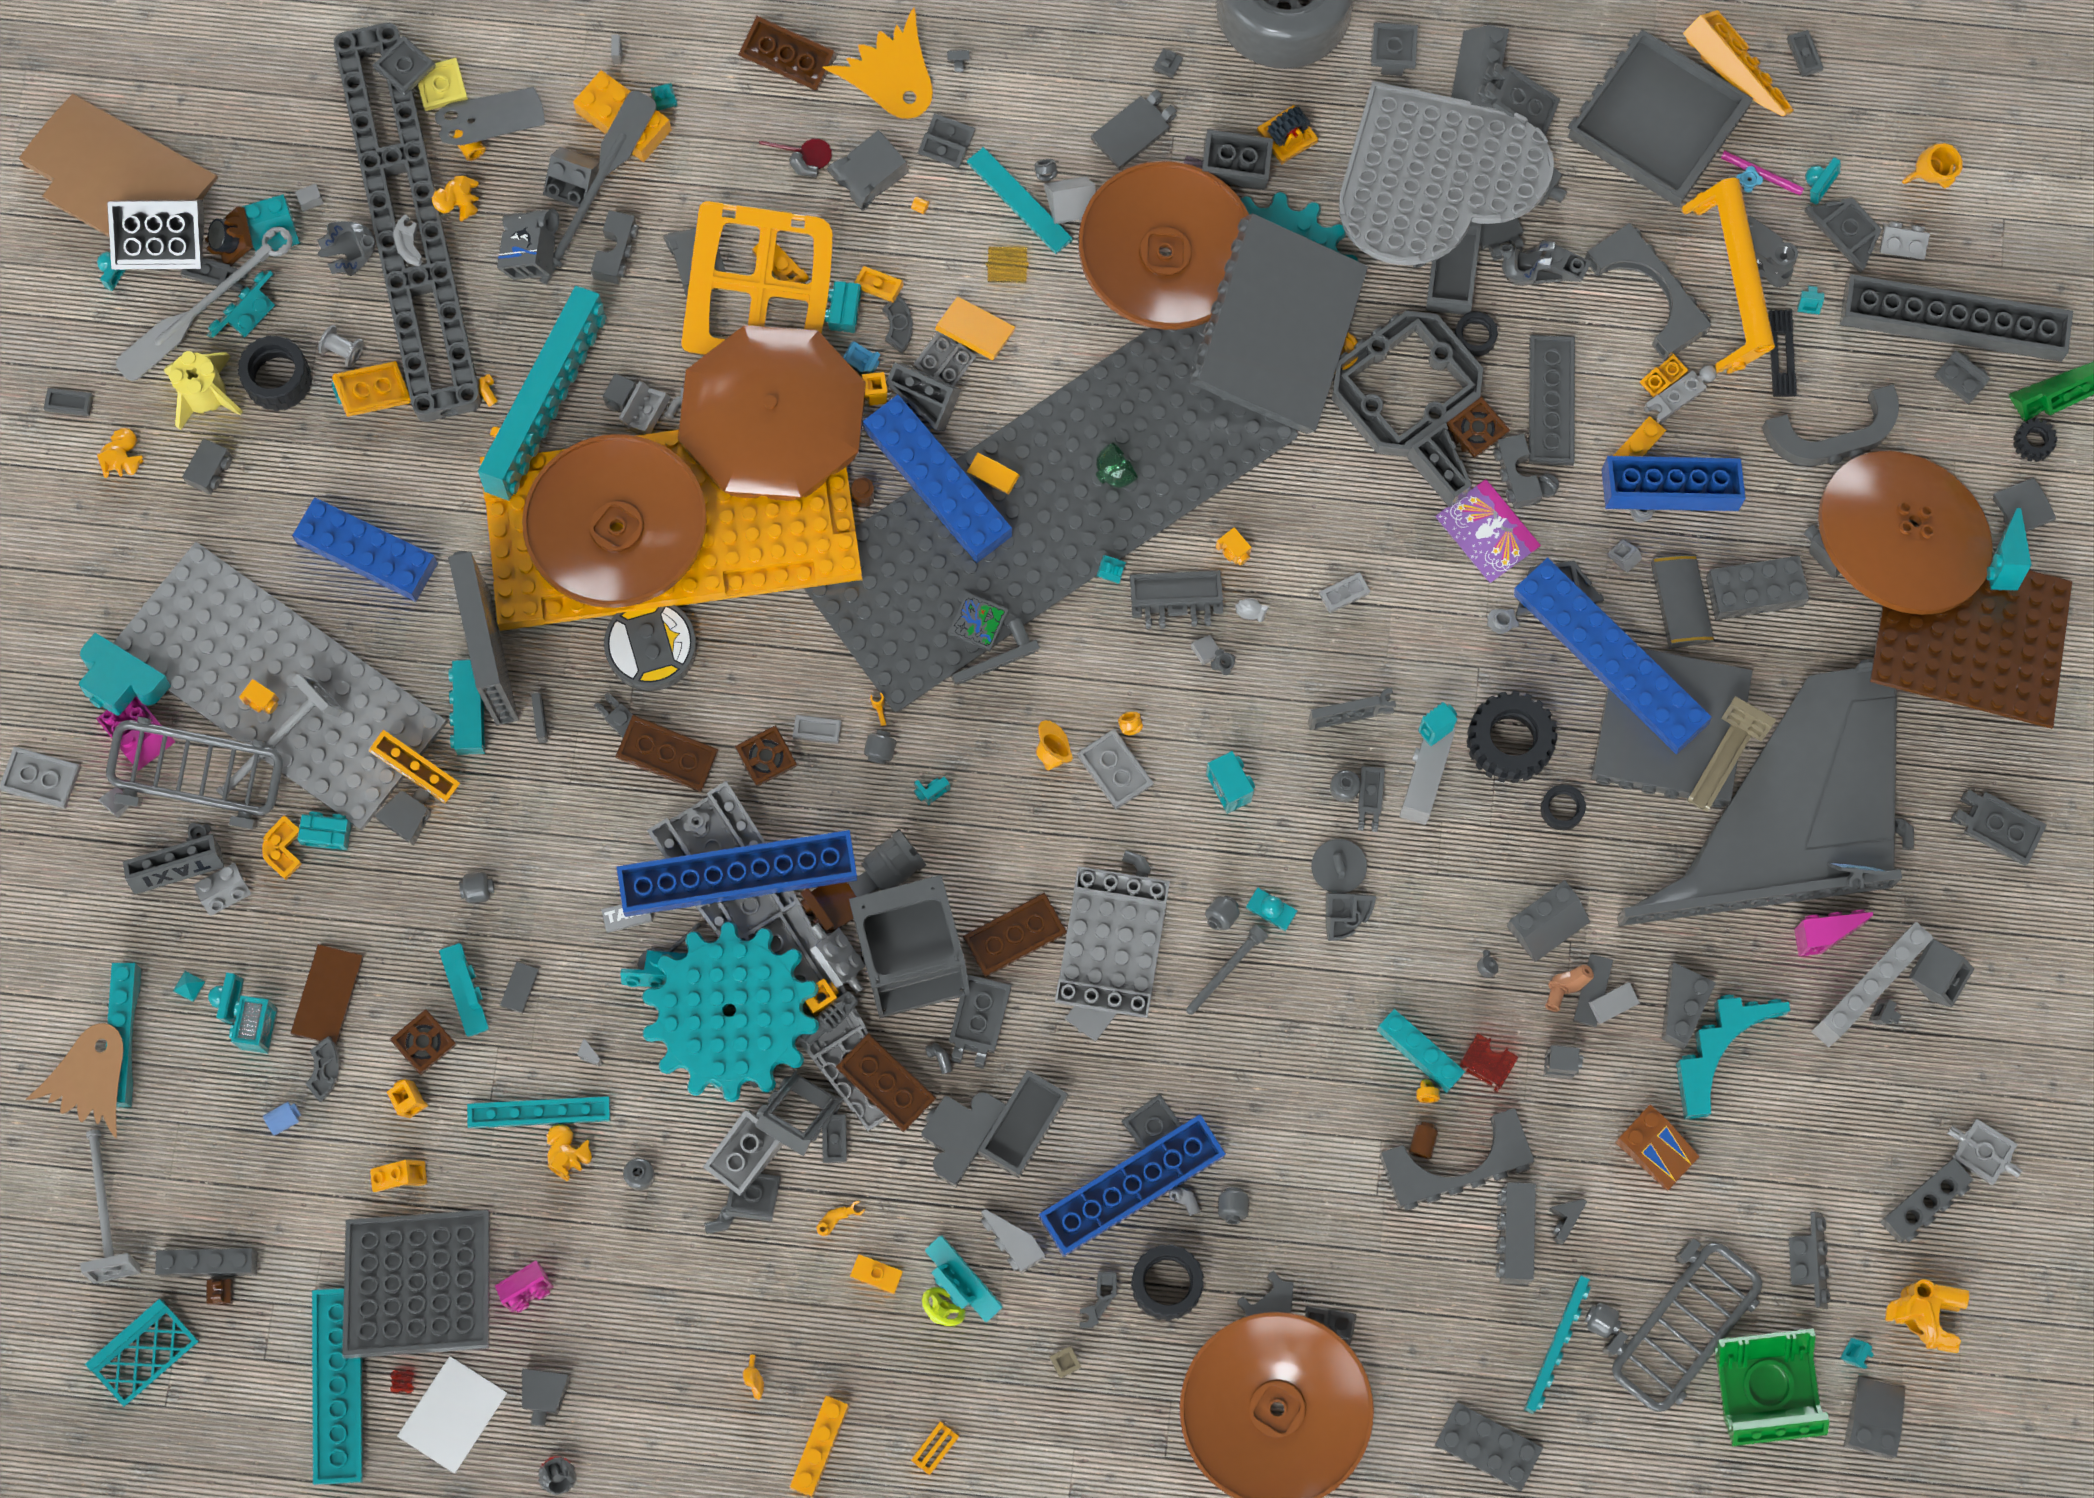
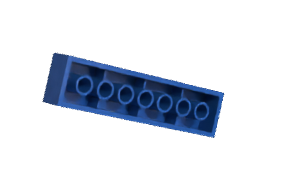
M896 395L863 420V428L866 434L976 563L1012 537V527L899 395Z
M1201 1114L1044 1210L1038 1217L1064 1258L1172 1189L1220 1161L1226 1154Z

